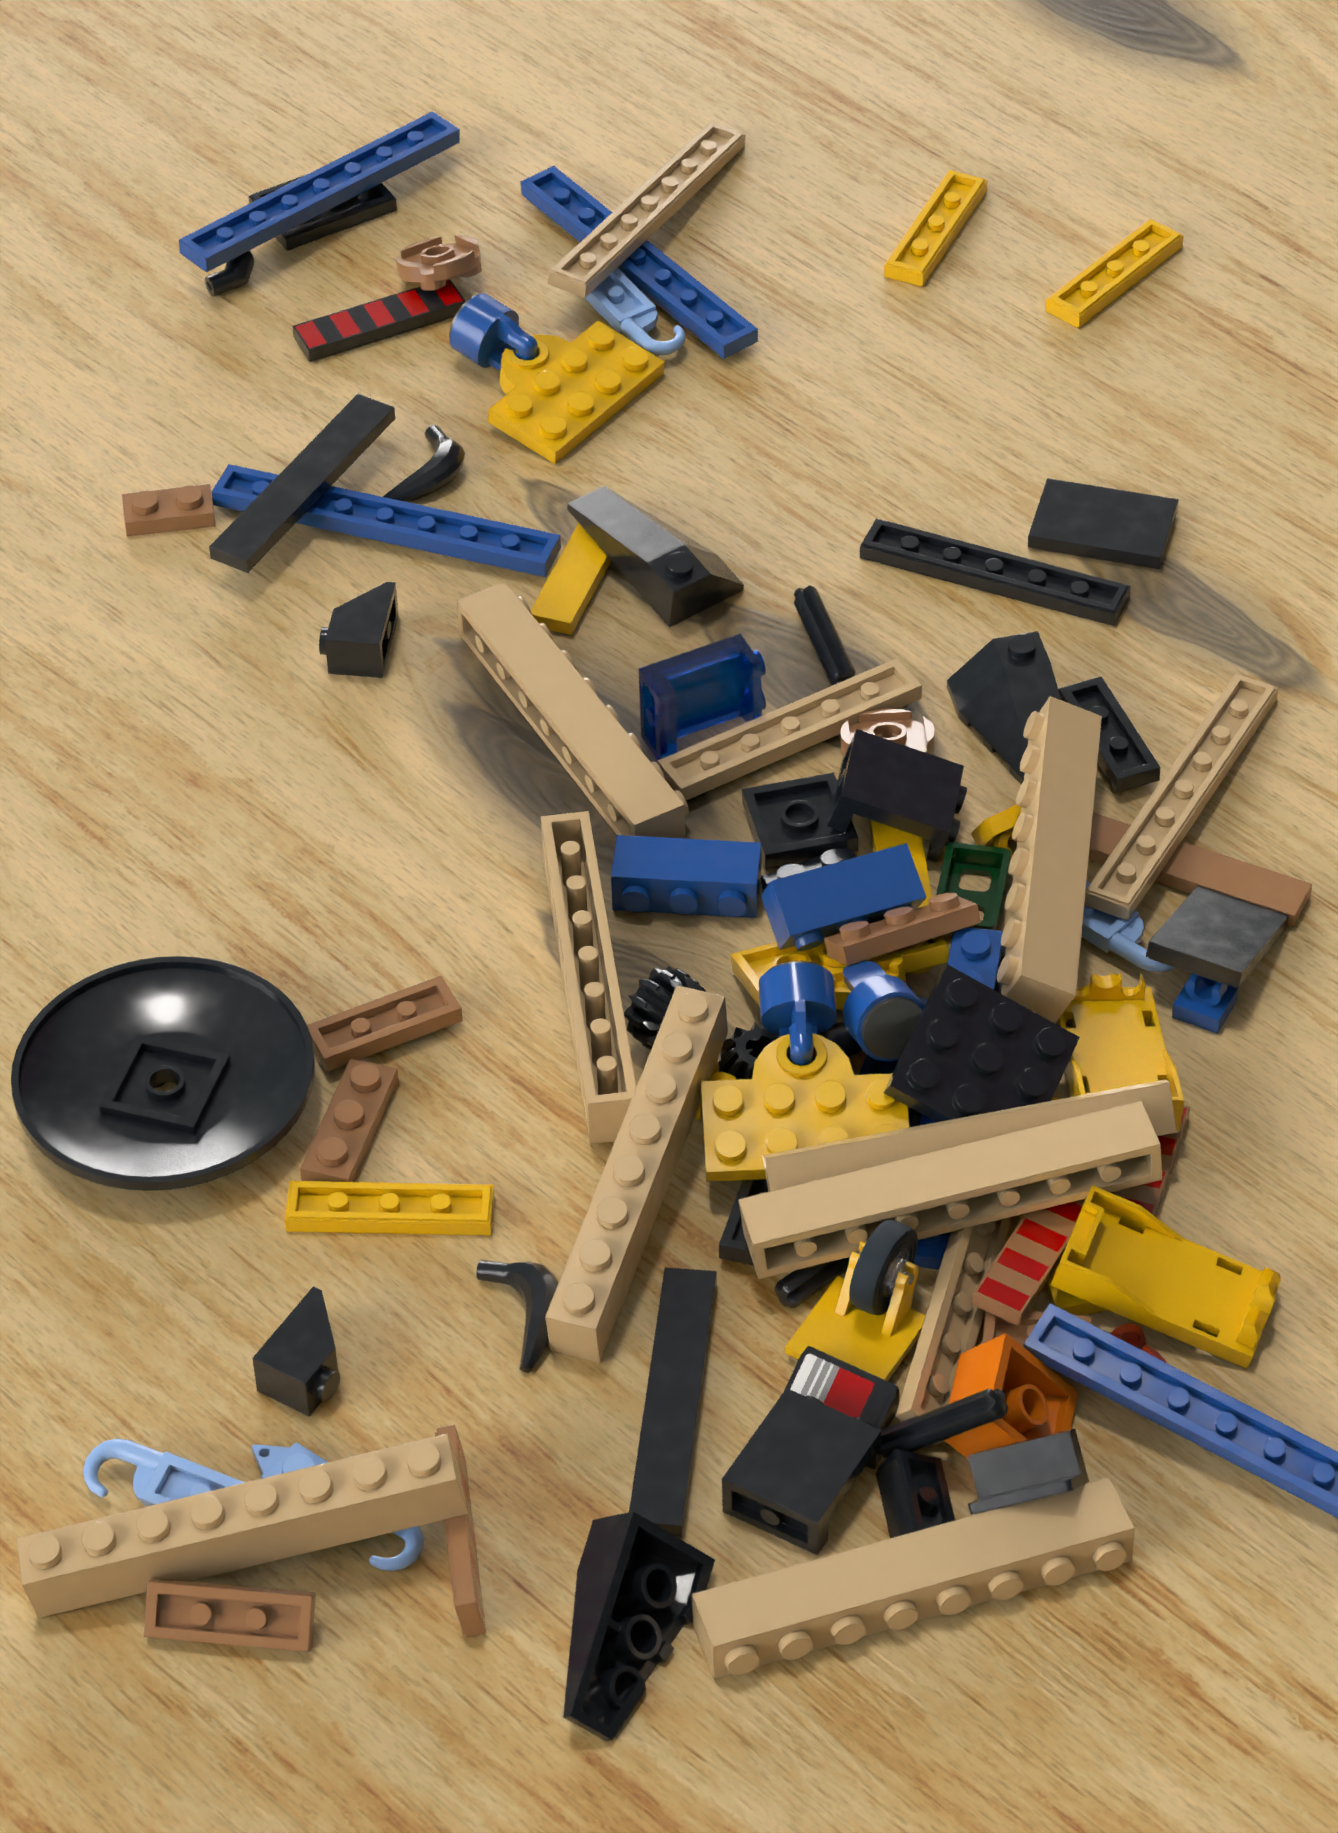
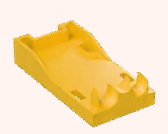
M1095 973L1094 975L1091 974L1090 983L1084 987L1076 988V996L1055 1023L1080 1037L1065 1069L1071 1097L1166 1079L1170 1083L1177 1132H1179L1184 1097L1177 1068L1166 1051L1151 987H1145L1142 973H1140L1139 984L1135 987H1122L1121 973H1112L1106 976H1100ZM1067 1019H1072L1073 1028H1066ZM1084 1084H1086L1087 1093L1085 1092Z
M1092 1185L1050 1286L1247 1369L1275 1302V1295L1281 1279L1280 1273L1264 1267L1263 1271L1187 1240L1141 1205ZM1192 1326H1196L1202 1330L1200 1331L1196 1328H1193ZM1207 1332L1217 1335V1337L1207 1334Z

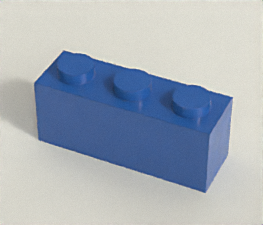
M617 835L611 872L612 910L757 918L761 888L760 876H762L761 843Z
M905 843L772 880L761 894V899L779 949L782 950L795 946L797 951H806L825 942L824 937L840 933L839 928L845 924L857 921H867L869 924L885 919L884 914L895 908L912 907L913 910L917 909L926 899V894L909 847Z

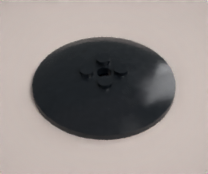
M186 956L155 957L131 961L99 971L70 986L48 1003L30 1023L16 1049L12 1064L11 1088L16 1114L24 1132L39 1151L59 1167L78 1177L109 1187L142 1191L171 1190L195 1186L227 1176L259 1159L276 1146L295 1125L306 1107L314 1082L315 1059L312 1038L300 1011L280 989L266 979L236 965L218 960ZM166 1082L177 1084L174 1089L169 1091H157L154 1089L164 1085Z

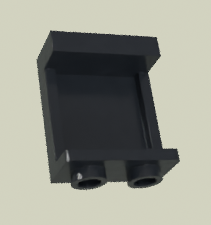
M856 729L841 762L827 826L846 832L855 814L930 840L927 859L937 861L943 847L947 846L950 842H955L959 831L960 820L954 819V814L960 812L967 792V787L960 785L964 766Z
M786 1388L723 1476V1512L818 1556L828 1541V1520L865 1466L875 1469L881 1461V1430L873 1427L862 1418L851 1417L830 1408L813 1396H804Z

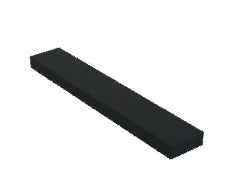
M357 394L209 546L210 558L249 573L395 420V407Z
M877 518L860 545V558L1111 626L1116 625L1130 598L1131 586Z
M665 1267L629 1512L634 1511L674 1536L682 1537L716 1293L717 1271Z

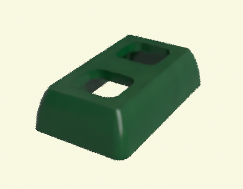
M959 842L947 844L936 895L956 893L959 897L976 903L978 910L984 913V917L981 923L969 926V928L996 929L1011 851L1007 848ZM964 874L987 876L991 879L990 888L984 892L961 889L958 885L960 877Z

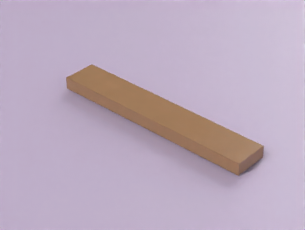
M1093 813L1088 860L1104 865L1130 827V824ZM1185 842L1180 843L1155 880L1157 883L1190 894L1197 886H1201L1289 915L1287 926L1294 927L1312 891L1311 883Z

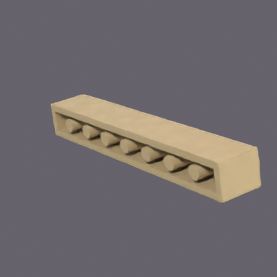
M503 582L457 600L459 635L617 835L685 839V817L689 815V809L683 794L679 790L674 791L670 787L657 762L649 761L642 752L637 737L633 733L628 734L620 725L613 707L604 705L597 696L591 680L588 677L583 678L575 669L570 654L566 650H560L554 643L548 627L544 623H538L533 617L523 596L517 597L508 584Z
M1050 696L1040 712L1033 711L1030 714L1023 733L1024 738L1028 739V747L1020 763V771L1025 772L1016 798V804L1021 806V812L1012 833V838L1017 841V849L1012 856L1008 870L1009 874L1013 875V885L1005 900V910L1010 911L1009 921L1001 937V945L1006 947L1005 957L998 969L997 982L1002 984V995L1056 1023L1076 996L1102 716Z
M589 811L541 816L544 866L589 1143L614 1142L635 1092L636 1081Z
M678 985L675 988L545 1316L550 1351L601 1363L700 1106L701 1081L710 1080L727 1036L728 1025L725 996Z
M1138 1101L739 1199L743 1233L757 1277L762 1279L851 1256L852 1252L859 1253L860 1241L867 1242L875 1229L886 1220L897 1221L910 1227L917 1233L918 1240L1086 1199L1092 1185L1107 1192H1114L1162 1180L1161 1146L1143 1102Z
M447 1433L19 1537L16 1540L22 1586L37 1617L42 1618L147 1592V1582L152 1578L194 1581L468 1514L459 1466Z
M1109 1477L1084 1484L1069 1492L994 1509L692 1594L693 1627L714 1679L731 1674L743 1675L754 1670L756 1667L784 1659L796 1660L807 1655L809 1652L836 1644H852L862 1637L889 1629H905L915 1622L942 1614H958L967 1607L995 1599L1007 1600L1020 1592L1041 1586H1056L1067 1582L1073 1577L1094 1571L1113 1570L1123 1563L1132 1561L1135 1527Z

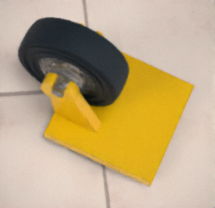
M886 1220L875 1229L867 1242L860 1241L859 1251L852 1252L845 1279L840 1276L835 1278L785 1346V1354L799 1360L806 1347L811 1346L888 1381L918 1340L926 1316L911 1309L914 1285L919 1274V1266L914 1264L918 1247L917 1233L902 1223Z

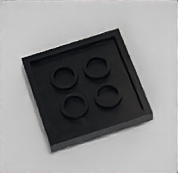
M947 964L938 976L885 1088L884 1094L935 1122L1048 1102L1052 1100L1080 1037Z

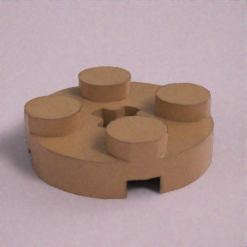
M454 235L456 243L443 244L442 237H434L411 244L400 251L402 259L396 257L399 277L402 281L420 282L422 290H436L444 287L447 279L458 276H475L482 272L478 241L470 236Z
M888 708L866 711L858 714L859 723L849 727V722L847 721L841 727V752L843 756L856 729L931 755L935 751V728L932 722L923 717V724L912 720V712L907 710Z

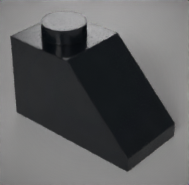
M385 582L333 609L329 627L321 628L319 638V652L327 656L328 674L383 678L399 617L396 582Z
M314 1286L252 1358L257 1391L307 1416H310L322 1401H328L334 1395L340 1382L336 1348L322 1290Z

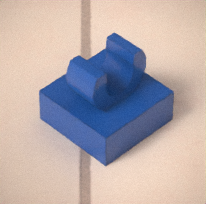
M1192 973L1173 1003L1172 1018L1218 1034L1237 1002L1238 987L1235 988Z

